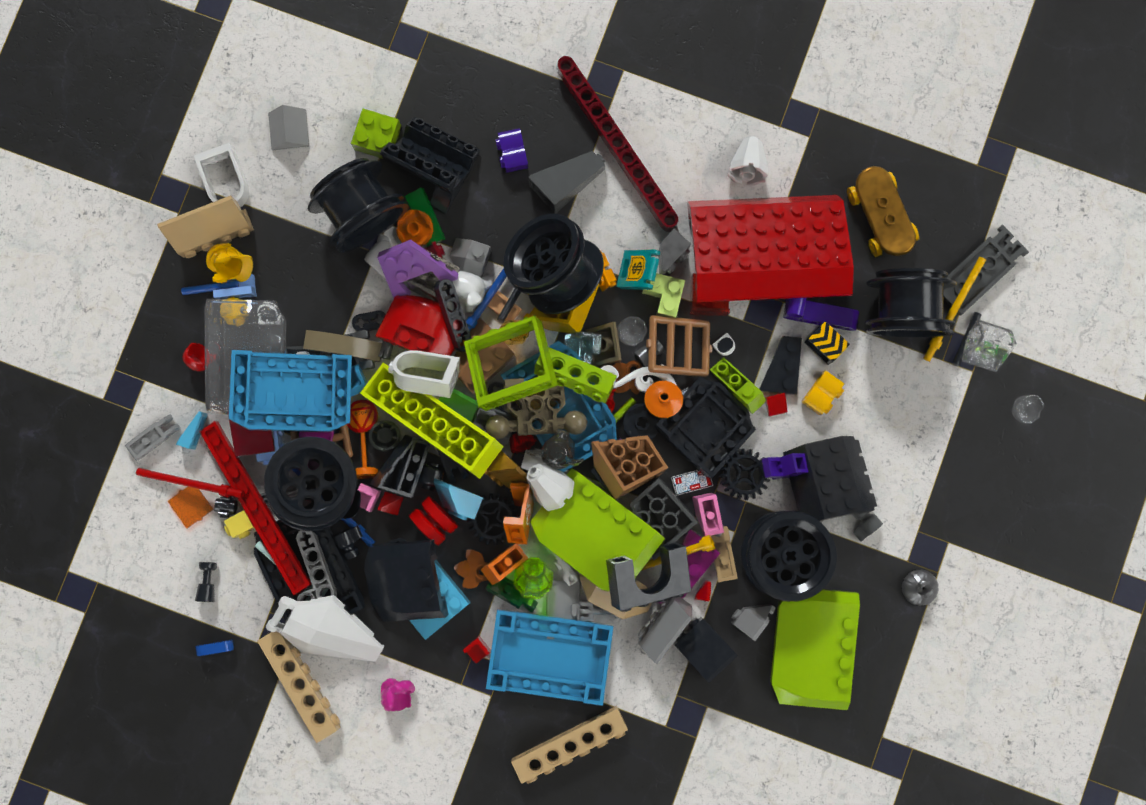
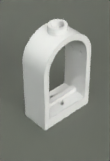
M226 143L194 155L207 195L212 202L217 201L205 166L231 157L240 182V192L235 200L242 207L249 197V187L235 148L230 143Z
M410 350L397 355L393 362H390L388 371L393 374L396 386L402 390L450 398L460 373V357ZM411 367L443 371L445 374L443 379L439 380L408 375L401 371Z

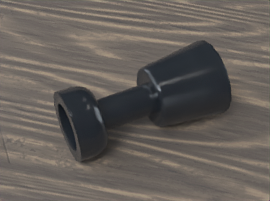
M199 562V569L203 570V581L198 584L195 601L215 602L214 584H210L211 570H216L217 563Z

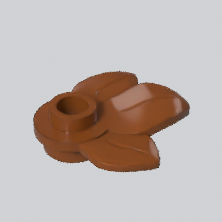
M630 361L627 364L621 362L614 364L613 367L619 373V377L616 378L615 382L631 373V367L639 369L643 366L638 361ZM635 379L617 387L615 393H623L631 389L637 395L640 391L635 387Z
M470 549L466 550L467 560L459 562L454 566L455 571L464 577L462 587L468 589L475 588L481 581L488 580L485 575H481L479 572L488 563L484 562L481 553Z

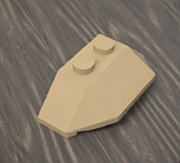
M579 574V579L588 602L622 620L648 612L652 604L649 603L646 607H633L630 611L621 612L612 606L610 591L599 589L587 578ZM635 580L639 589L648 588L643 583Z

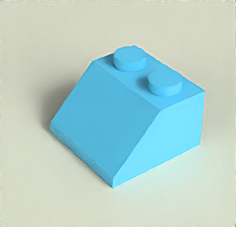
M434 479V485L441 504L449 509L448 513L463 520H467V517L475 519L483 497Z

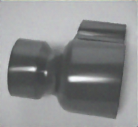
M657 340L656 355L660 356L665 352V349ZM646 346L634 352L635 359L643 367H648L649 348H646Z
M852 514L856 519L860 520V524L853 532L860 541H863L883 525L875 514Z

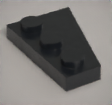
M782 336L759 387L762 392L797 395L802 338Z

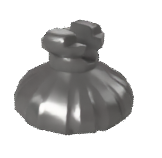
M922 569L915 570L904 578L902 593L906 600L913 605H928L937 597L939 584L935 576L930 572L923 571Z

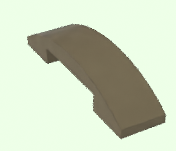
M306 330L303 349L338 355H352V357L380 362L378 355L382 343L346 335Z

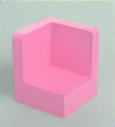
M360 483L358 488L361 494L360 507L368 512H372L381 490L365 483Z

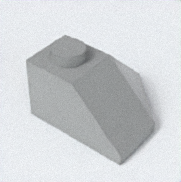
M456 238L450 258L457 272L465 271L482 278L492 250L490 246L483 243Z
M771 604L742 607L741 610L737 609L732 615L733 621L731 623L756 641L770 621L768 614L772 615L776 608Z

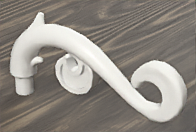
M611 365L600 368L617 375V378L619 377L618 371ZM642 367L615 382L613 389L635 379L637 390L646 392L649 386L654 383L650 377L645 382L643 376L653 375L662 381L677 384L671 374L649 372L648 367Z

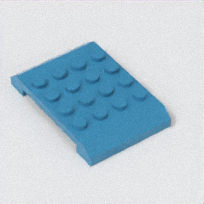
M497 609L486 689L582 701L583 703L603 706L614 626Z

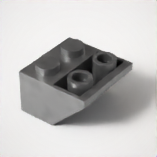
M675 228L664 238L658 250L661 252L659 256V274L670 276L675 271L677 263H682L691 252L689 250L691 243Z

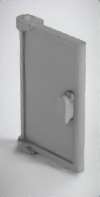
M546 580V616L580 620L581 582L577 581L573 585L568 586L565 581Z

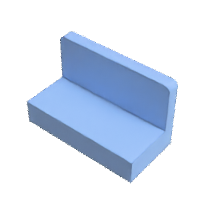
M251 274L245 282L238 281L239 287L213 290V297L218 301H223L230 297L239 299L257 297L255 276Z

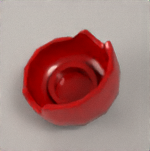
M190 343L185 349L182 358L186 366L191 370L200 372L207 370L211 366L214 355L207 347L199 343Z

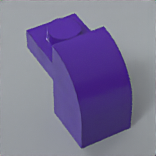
M792 453L782 457L762 459L765 478H772V480L784 479L808 473L805 453Z

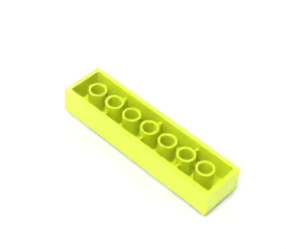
M383 362L360 394L480 479L504 446L432 395L409 392L397 387L393 374L388 371L389 366Z

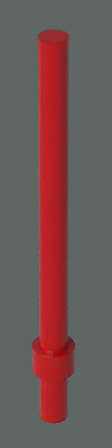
M141 468L136 470L137 476L215 492L224 497L243 498L245 495L244 491L233 489L229 485L222 484L219 486Z

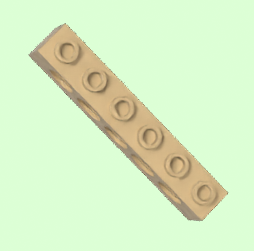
M271 632L257 641L315 742L318 743L341 728L339 725L340 720L335 713L331 712L329 700L320 693L319 683L310 676L311 670L299 657L301 656L300 651L279 632ZM279 644L284 646V654L278 653L277 646ZM288 661L294 663V665H295V670H294V671L288 670V668H287V663H288ZM298 678L304 680V682H305L304 688L298 687V685H297V679H298ZM308 695L315 699L314 705L307 703L306 698ZM317 713H322L325 716L324 722L317 720Z
M615 706L513 757L511 763L521 784L524 782L529 784L537 780L538 775L542 773L547 775L553 772L556 766L560 764L565 766L573 761L572 758L578 755L583 757L591 752L590 749L596 746L597 748L608 744L609 739L623 737L628 728L618 707ZM603 724L611 726V730L608 733H603L600 730ZM585 733H591L594 736L593 740L589 742L584 741L582 737ZM567 742H574L576 748L571 751L567 750L565 744ZM554 750L558 753V757L550 759L547 755L548 752ZM536 759L540 761L541 765L538 768H533L530 765V761Z

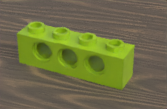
M548 347L553 368H559V370L554 369L559 386H565L578 394H584L591 397L594 401L606 404L615 385L617 375ZM541 354L534 370V374L538 376L545 374Z

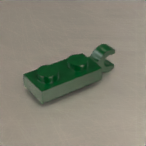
M504 577L494 585L489 582L485 589L517 609L523 605L525 609L533 613L538 604L536 600L527 596L529 590L507 577Z

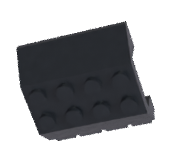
M839 436L807 443L783 452V456L792 453H805L808 473L789 477L798 512L811 515L822 523L824 520L859 513V515L869 513L875 510L874 507H877L874 493H870V490L873 489L869 475L864 474L867 471L864 457L859 456L862 453L859 440H855L854 436Z

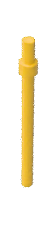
M979 256L945 318L946 320L953 321L986 259ZM932 337L929 342L930 346L923 357L924 360L931 361L936 350L940 349L943 337Z

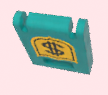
M654 249L624 250L616 287L621 289L652 290L653 285L646 283V280L655 282L659 259L652 256H660L661 252Z

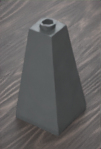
M593 151L531 174L529 176L530 188L556 214L605 170V160L600 154L596 155Z

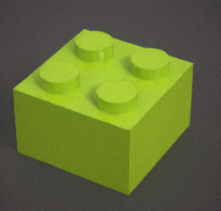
M362 108L351 141L352 147L356 151L382 158L380 151L389 142L392 144L397 142L402 127L399 119Z

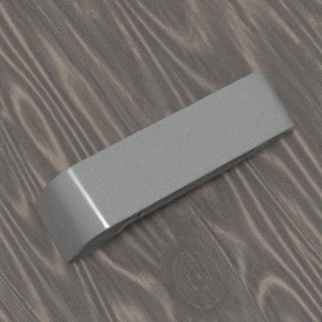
M300 530L296 539L313 589L301 593L297 601H303L308 595L312 599L322 597L323 590L326 588L330 589L331 596H337V591L317 535L313 531ZM306 534L311 536V538L308 539L309 544L315 547H309L308 543L303 541V539L306 538ZM312 552H317V560L311 562L309 555ZM323 570L324 578L318 581L315 576L316 572Z

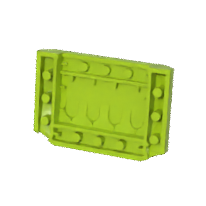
M571 469L567 476L574 481L573 496L569 500L566 498L563 501L565 505L559 509L547 511L542 506L530 523L542 545L599 589L610 591L606 560L623 555L632 559L636 579L665 538L582 474Z
M823 589L813 597L802 601L789 602L780 600L777 609L770 681L779 704L848 710L851 701L860 609L859 593Z

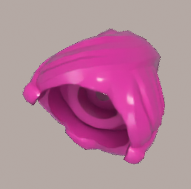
M394 678L384 681L381 685V704L384 710L401 711L406 707L410 708L412 705L410 693L415 691L414 684L410 680L397 681Z

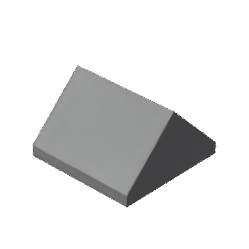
M281 105L268 113L272 150L309 147L306 109Z

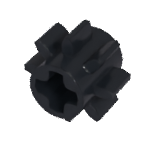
M232 496L216 498L214 511L218 512L220 518H229L230 515L236 514L238 508L237 500H234Z

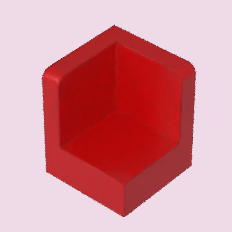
M478 636L463 649V652H467L472 660L478 663L486 655L490 654L491 649Z

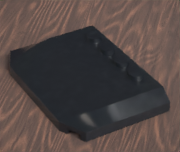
M314 502L311 503V504H309V505H307V506H305L304 508H305V509H311V508H313V507H314ZM277 520L278 526L309 577L296 539L300 530L289 527L281 520ZM331 528L313 531L318 537L335 585L336 597L345 605L344 609L351 615L365 608L362 593L341 549H338L333 539L334 535ZM257 531L254 532V537L256 536V544L259 541L263 543ZM306 534V538L303 539V541L307 542L309 547H315L309 544L308 539L311 538V536ZM254 547V556L278 607V603L283 596L297 601L298 596L305 592V590L297 595H293L278 567ZM312 552L309 555L311 562L316 561L318 558L317 552ZM319 570L316 572L315 576L318 581L324 578V571ZM328 589L324 597L331 596L330 589ZM286 609L283 614L285 622L292 611L291 609Z

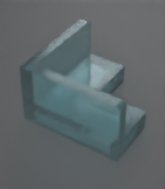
M586 332L565 335L564 345L577 352L583 362L591 364L592 355L600 354L602 335Z

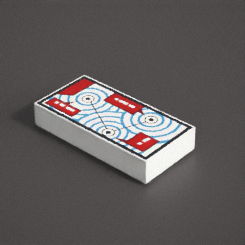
M699 470L671 477L676 496L713 486L712 479L703 475Z

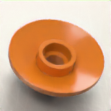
M658 381L649 386L645 393L644 402L647 410L652 415L659 418H669L680 411L683 404V395L679 387L674 383ZM661 395H667L668 399H661Z

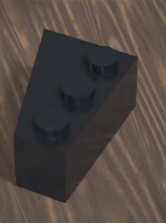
M405 435L373 478L370 485L413 498L431 444L427 441Z

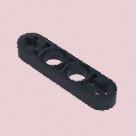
M448 279L439 280L435 284V293L453 347L458 352H466L465 345L460 346V343L472 338L455 286ZM447 285L448 289L442 291V287ZM449 301L454 304L453 312H449L447 309ZM455 320H458L461 324L458 331L453 327Z

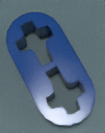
M233 640L195 646L197 656L234 650Z

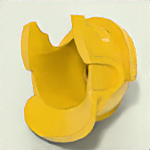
M216 244L207 252V267L211 271L216 272L212 277L213 282L224 283L231 279L245 282L251 276L253 270L252 257L243 255L237 249L231 247V244Z

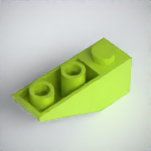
M724 357L710 369L714 376L751 414L766 402L762 391Z

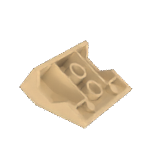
M231 195L157 224L177 254L183 258L194 257L197 252L202 250L208 251L216 244L229 243L235 237H245L254 230L247 210H241L238 202Z

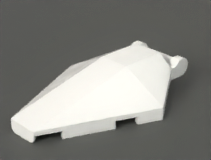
M334 595L311 599L310 601H296L283 596L278 603L279 607L273 618L266 625L268 631L279 632L304 654L375 662L384 648V645H381L373 637L374 633L354 614L350 615L344 609L345 605ZM286 609H291L292 611L285 624L281 623L280 620Z

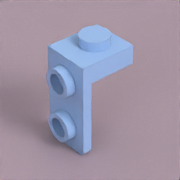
M273 431L275 452L256 454L257 462H263V465H268L276 451L285 445V443H282L284 431Z

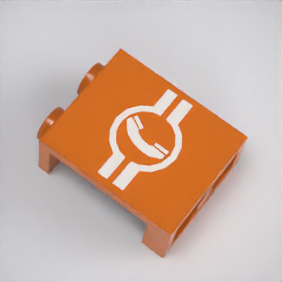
M524 482L511 483L510 488L514 505L522 506L520 518L504 517L503 525L507 542L527 545L530 521L534 508L530 485Z

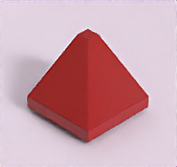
M385 491L378 510L398 516L404 497Z
M706 580L696 593L695 599L710 600V581Z

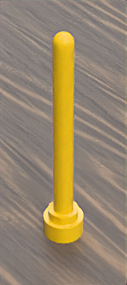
M711 535L704 536L702 540H699V543L686 547L687 555L700 550L707 552L715 550V544ZM661 557L649 560L642 571L660 565Z

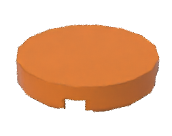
M408 210L397 222L398 229L396 231L402 243L412 240L422 247L432 237V220L423 211Z

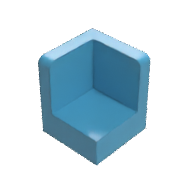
M359 364L351 367V397L359 394L368 383Z

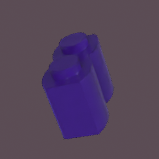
M520 128L498 133L499 139L495 140L497 149L502 150L503 156L499 157L501 168H505L506 173L527 169L528 162Z

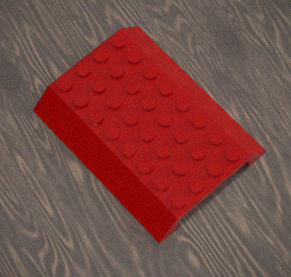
M838 195L687 201L688 217L691 219L696 271V302L852 296L854 265L844 200Z

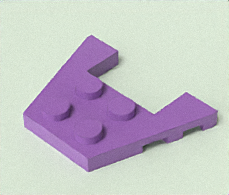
M412 240L378 253L377 257L393 298L398 295H411V291L403 282L430 271L439 280L448 279L455 281L458 279L459 274L455 270L450 271L445 267L446 264L442 261H436L430 257L431 253Z

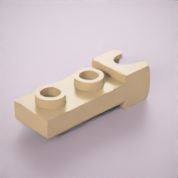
M723 526L724 533L721 536H711L715 548L720 552L719 556L714 560L718 582L738 579L727 526Z

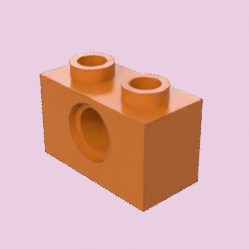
M513 544L484 566L481 571L489 582L494 585L526 561L528 557L518 544Z

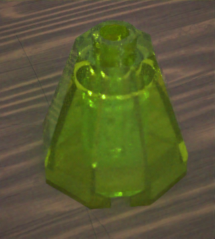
M530 557L515 569L513 586L520 592L523 598L541 599L544 594L552 590L554 571L544 560Z

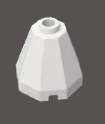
M755 136L743 139L728 169V177L734 182L742 184V180L748 181L747 185L750 186L765 183L769 168L762 141Z
M543 464L533 465L528 470L527 481L534 497L547 511L562 508L565 505L563 501L566 498L569 500L573 496L574 481L563 471Z

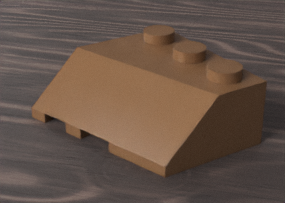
M480 317L477 320L478 324L470 331L472 339L474 338L473 336H481L491 330L489 325ZM504 342L478 351L485 384L516 357L514 352ZM457 351L454 357H460L458 379L474 395L475 390L466 352Z
M648 435L628 437L623 440L610 439L604 442H591L594 467L615 500L656 479L668 469V466Z

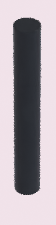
M513 290L497 318L499 322L504 323L521 294L518 290Z
M974 312L952 362L953 365L960 366L963 355L966 352V342L973 336L982 314Z

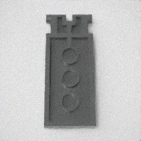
M1003 224L997 229L999 233L993 239L988 237L948 274V279L957 282L956 286L944 289L943 299L952 307L979 256L986 259L957 312L959 316L964 314L1016 265L1015 260L1020 255L1024 257L1029 253L1018 240L1014 243L1010 241L1014 236Z

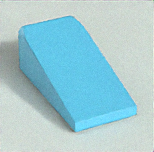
M200 411L197 413L176 445L188 449H196L201 436L199 431L204 427L208 416L207 413Z

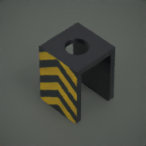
M827 322L820 325L804 342L827 365L833 363L850 345Z

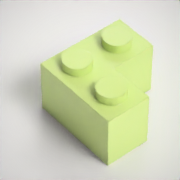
M656 273L655 282L646 280V283L653 285V289L643 290L642 294L660 298L656 316L676 318L685 280Z

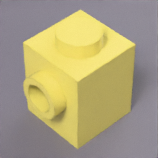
M245 510L224 520L226 524L224 526L225 531L232 538L239 537L243 539L251 534V530L255 529Z

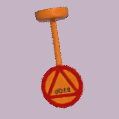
M362 399L354 401L350 405V423L347 426L350 430L361 433L362 467L355 469L357 479H371L379 471L377 468L367 467L365 432L370 431L372 426L377 423L378 411L372 402Z

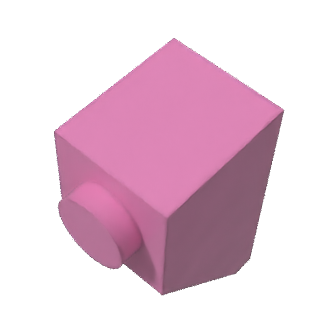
M707 493L692 497L695 514L704 536L724 533L716 494Z

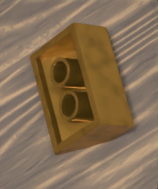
M502 450L485 471V474L501 487L504 484L511 489L510 484L518 482L529 484L527 473Z

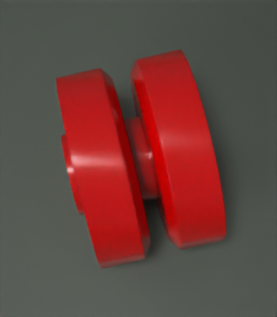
M428 496L422 502V507L427 515L422 510L415 509L409 517L427 538L434 540V543L439 546L446 539V535L440 527L447 533H453L459 526L436 501Z

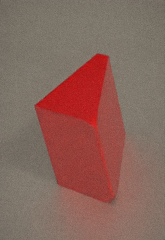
M785 393L765 397L768 416L788 412Z

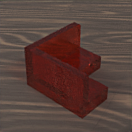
M693 273L691 276L690 315L728 316L730 314L729 301L696 302V273Z

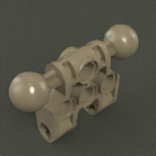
M524 378L504 379V389L524 382ZM558 385L542 391L543 397L534 395L513 401L520 405L521 409L519 411H514L511 408V403L513 402L505 404V411L516 420L508 421L502 415H494L487 420L485 429L486 433L498 440L506 437L509 432H517V435L520 436L557 433V429H565L570 434L577 435L585 431L587 418L582 412L576 410L569 411L564 417L557 418V413L565 405L564 387ZM550 401H557L559 403V408H552L550 406ZM530 402H538L540 409H532ZM532 421H539L541 429L533 428Z

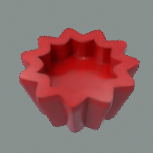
M516 432L510 437L511 452L516 454L524 452L535 445L537 440L532 435L518 436Z

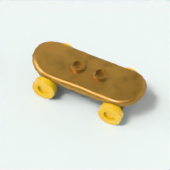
M872 166L864 169L858 175L855 187L847 188V196L853 206L861 203L875 237L869 239V248L875 257L882 255V250L892 256L905 255L913 249L916 241L919 240V233L916 226L910 222L898 194L896 179L892 172H887L881 167Z

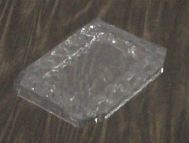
M206 300L204 309L205 406L208 414L228 415L232 350L286 354V319L281 313L277 301Z

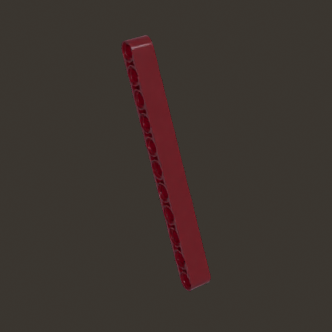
M569 56L561 57L558 60L559 76L660 227L666 232H671L678 223L676 212L574 60ZM563 65H569L571 68L568 70H563L561 67ZM573 80H579L581 83L579 85H573L571 82ZM584 95H589L591 99L585 101L582 99V97ZM598 110L602 114L600 116H594L592 112ZM610 126L612 130L606 132L602 129V127ZM620 141L622 146L615 147L612 143ZM629 156L633 161L626 163L623 161V158ZM639 171L643 174V177L635 178L633 173ZM650 187L653 189V193L647 194L643 189ZM660 202L664 208L656 209L654 204ZM666 218L673 219L674 224L667 225L664 220Z

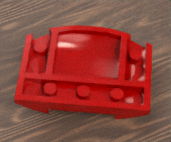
M395 296L375 337L407 351L416 350L451 356L454 350L439 302L422 296ZM455 320L453 327L457 331L460 329L461 324L458 320Z

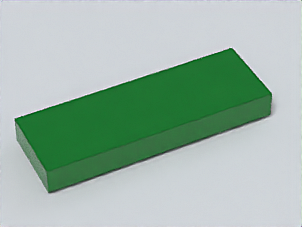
M421 187L406 195L405 197L411 210L423 211L432 220L433 234L426 244L427 247L433 245L432 242L434 241L439 243L445 240L424 188Z

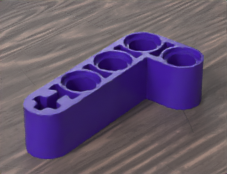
M786 298L783 314L785 319L815 325H822L824 322H827L832 328L847 331H856L858 310L807 301V298Z

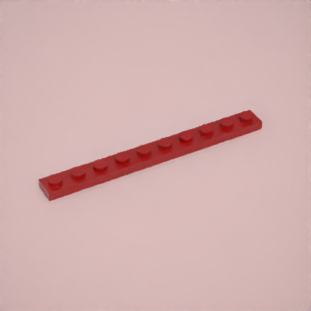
M212 422L199 432L231 488L245 492L244 497L238 498L292 594L297 595L311 586L312 583L238 456L235 457L234 448L219 422Z

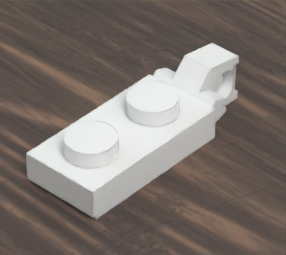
M554 554L556 559L553 561L559 570H564L563 580L568 586L579 581L571 566Z

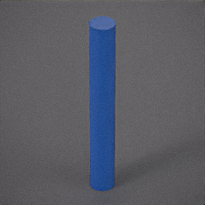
M236 280L184 287L181 289L183 295L212 292L213 290L239 287V283Z

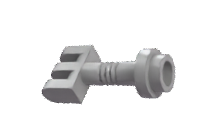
M580 600V606H587V608H580V613L588 614L581 615L580 621H593L594 614H611L599 607H593V604L588 602V600Z

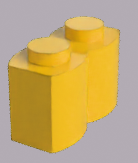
M825 370L801 402L818 415L827 414L833 407L831 404L835 397L838 399L844 392L842 388L844 383Z

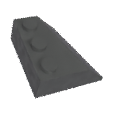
M660 477L654 480L630 503L633 513L665 538L661 546L675 543L698 523L696 517ZM659 548L652 556L653 560L660 556Z

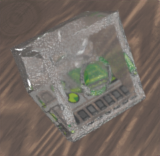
M978 319L967 335L962 362L997 372L1017 345L1012 330Z

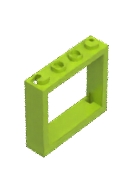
M535 315L529 318L526 316L523 320L516 323H508L500 329H491L486 334L473 336V339L464 342L477 403L485 411L558 386L543 324ZM535 330L545 374L488 395L478 351Z

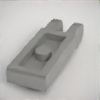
M171 414L153 423L125 444V447L136 461H139L167 440L168 436L173 435L181 428L178 424H175L166 431L162 429L163 426L172 421L173 417Z

